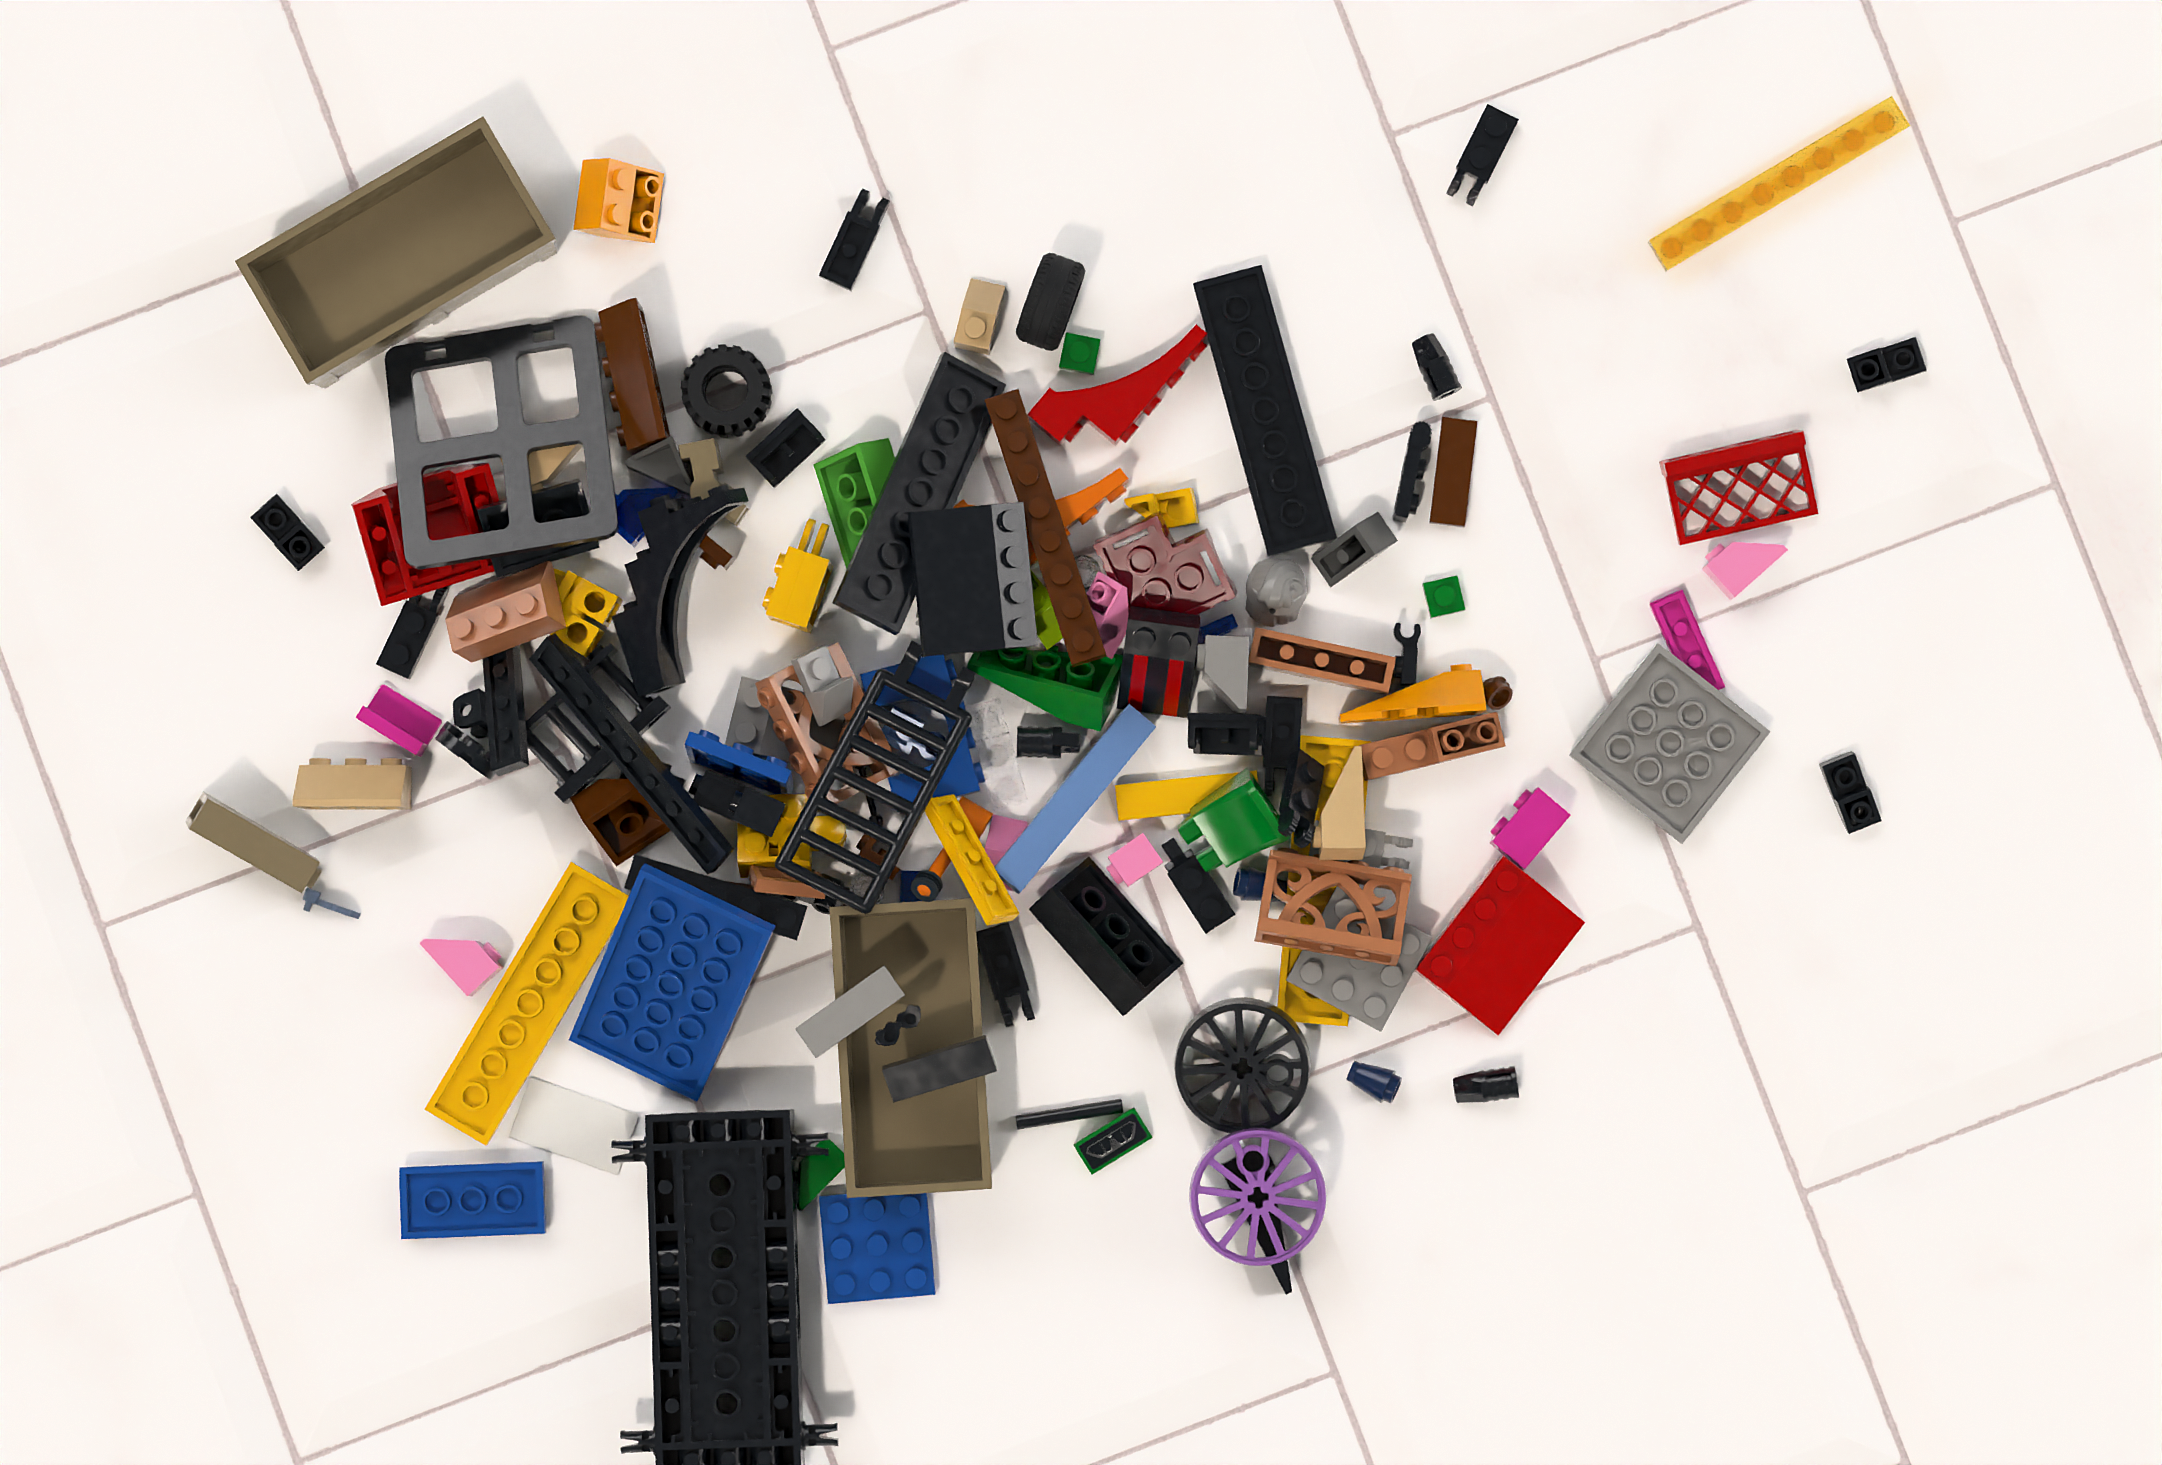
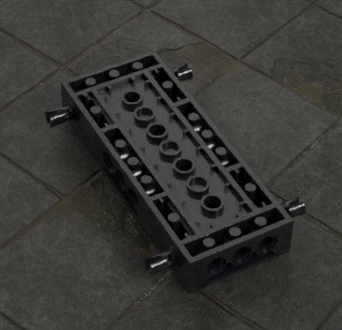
M794 1109L645 1115L646 1136H644V1140H612L611 1148L629 1150L627 1154L613 1156V1164L644 1162L647 1166L654 1426L653 1430H621L620 1439L638 1441V1443L620 1447L621 1454L653 1452L656 1465H805L806 1447L839 1446V1438L821 1436L824 1433L838 1431V1423L806 1425L803 1419L795 1171L797 1156H829V1148L811 1145L815 1142L829 1140V1133L796 1135V1131H794ZM717 1174L725 1175L730 1181V1190L725 1195H716L710 1188V1181ZM725 1247L731 1251L733 1260L729 1267L719 1268L714 1264L712 1255L715 1249ZM727 1320L734 1325L735 1334L731 1340L722 1341L717 1338L714 1331L717 1322ZM730 1393L736 1398L737 1408L733 1413L725 1414L718 1409L717 1399L721 1394Z

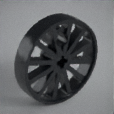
M1237 997L1221 1000L1206 1007L1188 1023L1176 1048L1174 1072L1179 1092L1191 1112L1208 1126L1225 1133H1232L1248 1128L1271 1129L1289 1117L1300 1104L1307 1090L1311 1072V1058L1304 1034L1286 1012L1260 999ZM1243 1010L1264 1014L1248 1046H1245ZM1228 1011L1235 1012L1237 1047L1227 1037L1214 1016ZM1271 1019L1276 1020L1287 1030L1285 1034L1267 1046L1256 1050ZM1207 1023L1225 1051L1216 1049L1193 1037V1034L1201 1025ZM1292 1040L1295 1041L1300 1054V1058L1289 1059L1283 1054L1269 1056ZM1189 1046L1220 1062L1186 1065L1183 1064L1186 1047ZM1240 1058L1247 1059V1065L1250 1066L1246 1067L1245 1072L1238 1071L1237 1063L1240 1062ZM1274 1065H1280L1288 1071V1075L1281 1081H1275L1269 1077L1267 1071ZM1294 1069H1301V1080L1298 1087L1290 1085L1293 1081ZM1221 1073L1216 1079L1193 1093L1189 1091L1184 1077L1185 1075ZM1259 1081L1264 1083L1269 1089L1280 1091L1292 1097V1099L1282 1110L1278 1111ZM1229 1082L1214 1114H1210L1198 1104V1101ZM1239 1085L1242 1123L1222 1120L1221 1118ZM1248 1085L1269 1114V1118L1258 1122H1250Z

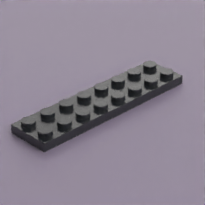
M1262 265L1193 283L1267 557L1337 539Z
M943 352L939 356L832 602L833 604L893 635L900 633L916 596L908 513L954 508L991 421L984 399L1003 394L1006 387L1005 383L947 352Z

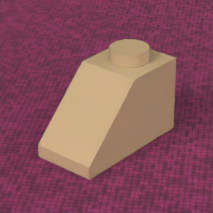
M973 278L970 279L954 337L955 348L990 355L1005 286Z

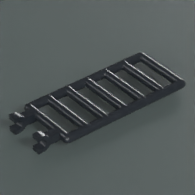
M914 641L910 642L895 674L885 669L876 671L775 860L777 870L863 914H868L873 910L972 722V715L960 708V705L975 680L974 676L976 673L963 666L946 700L909 682L914 669L922 657L921 645ZM884 686L954 720L955 723L946 740L876 705L875 703ZM868 716L939 752L931 769L928 771L859 736ZM851 748L922 783L914 801L911 802L842 767ZM836 779L905 814L906 816L897 833L895 834L826 799L825 797L834 780ZM818 810L889 846L880 865L809 830ZM801 842L871 877L872 880L864 896L861 897L793 862L792 859Z

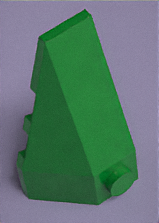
M1052 646L1045 651L1027 650L1026 648L974 652L968 661L967 669L1066 723L1101 732L1112 710L1120 681L1123 655L1115 654L1112 659L1104 657L1072 667L1068 652L1058 651V646Z

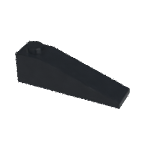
M1254 1150L1247 1152L1242 1161L1244 1168L1248 1171L1259 1170L1263 1164L1261 1153ZM1269 1153L1270 1162L1265 1172L1264 1180L1271 1174L1270 1171L1276 1167ZM1237 1156L1221 1163L1225 1168L1247 1183L1245 1175L1237 1167ZM1224 1176L1231 1190H1241ZM1259 1187L1253 1188V1194L1248 1195L1247 1199L1248 1201H1253L1256 1207L1262 1206V1200L1267 1199L1268 1194L1262 1193ZM1269 1211L1268 1213L1282 1247L1286 1250L1281 1220ZM1251 1214L1246 1219L1249 1226L1251 1221ZM1260 1215L1257 1241L1266 1257L1276 1255V1250ZM1287 1260L1270 1265L1285 1294L1291 1293L1292 1286Z

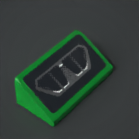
M1133 1107L1074 1143L1073 1146L1091 1175L1153 1137Z

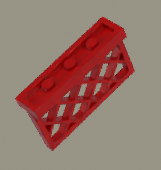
M1796 429L1659 461L1661 474L1665 479L1678 545H1685L1819 514L1804 446L1806 445L1804 431ZM1797 453L1800 467L1792 479L1776 470L1784 456ZM1776 458L1771 466L1764 462L1765 460ZM1752 463H1759L1768 469L1758 487L1741 477L1748 465ZM1741 466L1737 474L1729 470L1730 468ZM1722 470L1734 477L1723 495L1707 486L1714 472ZM1773 473L1789 482L1779 500L1762 491ZM1706 474L1702 482L1695 478L1696 476ZM1801 475L1804 487L1797 483ZM1688 478L1699 485L1688 503L1677 497L1674 481ZM1738 481L1755 491L1744 509L1728 499ZM1794 486L1806 494L1808 508L1794 511L1783 504ZM1703 489L1720 498L1710 516L1693 507ZM1759 494L1776 504L1769 516L1761 519L1748 512ZM1678 502L1685 506L1682 513H1680ZM1725 502L1741 512L1735 523L1726 527L1714 520ZM1780 508L1787 511V513L1776 515ZM1690 510L1706 519L1699 533L1685 536L1683 521ZM1745 516L1753 519V521L1741 523ZM1711 523L1718 527V529L1707 531Z

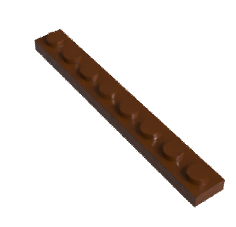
M1019 389L984 399L1018 502H1024L1027 531L1072 667L1107 657Z

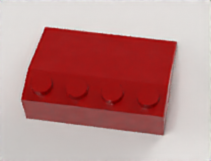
M1501 856L1422 957L1414 971L1499 1036L1585 922L1532 877L1506 857Z

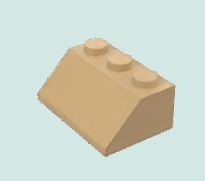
M310 758L309 765H299L293 794V807L305 810H411L412 767L402 765V759L383 758L381 759V765H366L367 759L346 758L345 765H331V759Z

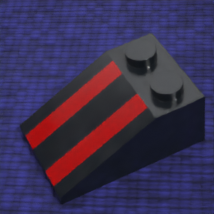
M1130 606L1116 709L1123 710L1130 704L1139 712L1187 718L1201 615Z

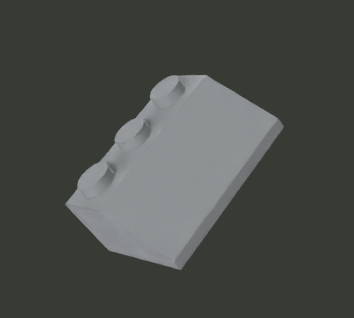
M1206 635L1204 643L1197 646L1195 670L1202 671V680L1234 714H1245L1248 691L1249 637Z

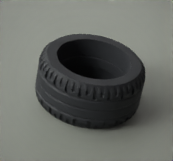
M1055 253L1043 255L1015 333L1019 340L1041 349L1044 348L1047 351L1058 349L1084 279L1086 270L1083 264Z

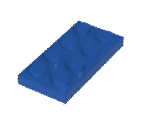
M544 1161L399 1167L401 1239L546 1233Z

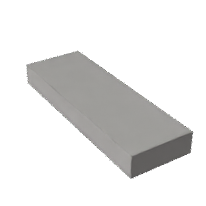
M884 965L796 1027L795 1030L814 1057L818 1058L904 997L905 994Z

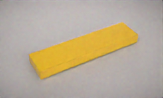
M1257 770L1250 771L1258 782ZM1240 772L1115 785L1118 821L1191 814L1190 809Z
M954 794L931 798L924 812L984 922L988 926L1013 921L1020 913Z

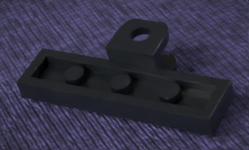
M520 645L483 658L485 692L478 688L460 695L453 701L454 725L460 729L471 728L470 734L477 739L488 737L491 772L497 776L529 766ZM471 705L469 714L463 716L464 708Z

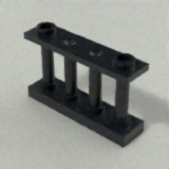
M611 643L606 647L600 644L587 656L586 659L589 663L584 668L590 676L601 668L637 707L635 711L638 715L630 721V724L642 736L672 707L660 695L655 699L651 696L638 697L634 683L611 659L618 652V649ZM556 693L526 720L528 749L558 780L556 784L559 788L554 794L564 804L568 805L571 802L570 798L584 790L614 761L599 745L594 746L561 711L559 706L564 701ZM547 717L584 755L582 759L585 761V764L576 773L572 769L568 771L532 732Z

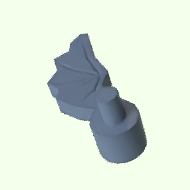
M306 888L302 900L306 901L303 908L304 911L310 912L312 904H316L359 919L361 913L319 899L321 892Z

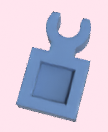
M895 705L891 710L892 713L923 728L926 722ZM886 725L883 726L882 731L890 746L908 755L914 746L919 749L923 758L930 761L935 760L937 753L929 750L926 745ZM931 731V733L945 739L941 733Z

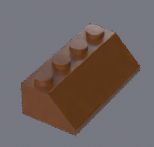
M631 298L599 311L600 322H595L594 327L598 343H605L607 356L601 357L605 377H612L615 391L609 392L613 413H620L622 425L616 426L620 447L627 446L630 454H636L670 437V431L644 310L637 298Z

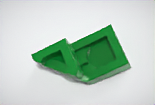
M830 1139L820 1141L815 1146L829 1148V1156H805L799 1162L796 1180H798L797 1209L800 1212L845 1168L844 1152Z

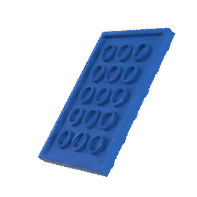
M644 863L638 873L568 1040L698 1102L776 926Z

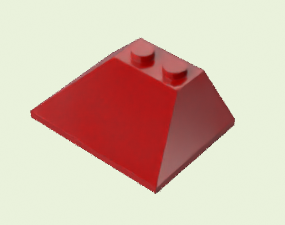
M488 462L446 467L423 474L429 538L431 540L483 533L476 508L500 501ZM397 483L380 487L351 504L380 606L392 604L494 572L490 558L423 570L410 567L404 555Z

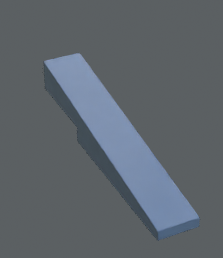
M1128 704L1118 714L1085 757L1075 766L995 865L994 868L1001 880L1017 894L1021 893L1156 728L1152 722L1133 706Z

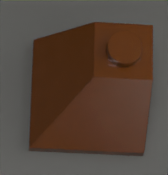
M599 779L570 798L583 823L616 867L671 831L628 779Z

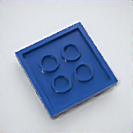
M700 729L698 734L689 731L684 745L690 762L772 794L792 793L794 788L792 772L786 768L787 763L772 756H767L766 760H763L753 755V749L739 743H733L732 747L719 742V736L706 730Z
M927 1193L847 1198V1194L819 1196L828 1304L936 1294Z

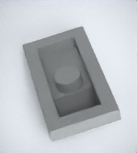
M826 645L818 646L791 660L819 726H823L851 711L852 676L840 678Z

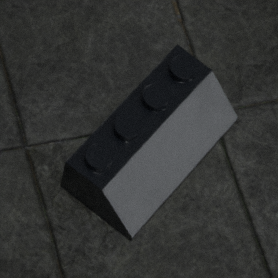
M1087 857L1051 887L1029 908V911L1122 1016H1125L1183 964L1180 958L1090 857Z

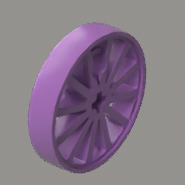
M1267 1128L1238 1130L1216 1141L1198 1161L1189 1186L1191 1216L1203 1240L1224 1258L1248 1266L1273 1265L1286 1261L1298 1254L1311 1242L1318 1232L1326 1209V1185L1322 1171L1313 1155L1291 1136ZM1247 1138H1261V1146L1249 1144L1241 1148L1239 1141ZM1269 1140H1277L1290 1146L1285 1156L1264 1180L1265 1172L1270 1162L1268 1156ZM1232 1144L1237 1156V1167L1245 1175L1247 1183L1216 1161L1214 1156ZM1252 1150L1260 1152L1263 1157V1164L1257 1171L1246 1170L1242 1162L1244 1155ZM1297 1153L1304 1158L1311 1168L1307 1173L1272 1186ZM1210 1165L1241 1190L1201 1186L1200 1181L1206 1167ZM1309 1180H1316L1317 1201L1276 1195ZM1259 1187L1262 1193L1268 1194L1267 1199L1262 1200V1206L1256 1207L1253 1201H1248L1247 1199L1248 1195L1253 1194V1188ZM1199 1194L1240 1199L1206 1215L1201 1216ZM1274 1204L1316 1209L1310 1228L1306 1230ZM1243 1208L1227 1232L1217 1242L1209 1233L1205 1224ZM1269 1211L1302 1236L1291 1248L1283 1249L1268 1213ZM1251 1214L1246 1255H1239L1226 1249V1245ZM1260 1215L1270 1235L1276 1255L1268 1257L1254 1256Z

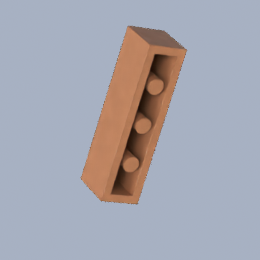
M1255 627L1248 666L1387 695L1390 689L1396 657Z

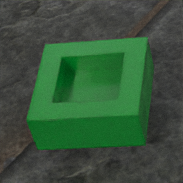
M1066 332L1059 369L1094 375L1101 339Z
M1458 575L1422 584L1430 619L1466 610Z

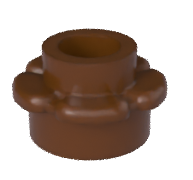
M1497 676L1483 682L1486 706H1489L1492 710H1500L1510 702L1513 692L1510 684L1506 682L1504 677Z

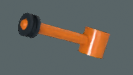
M962 796L958 802L977 837L980 839L993 813ZM944 847L929 870L920 871L911 883L912 893L922 901H934L943 888L941 877L951 862Z

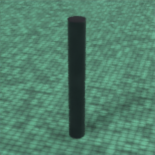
M1115 1099L1016 1115L1015 1118L1017 1130L1124 1112L1122 1100Z

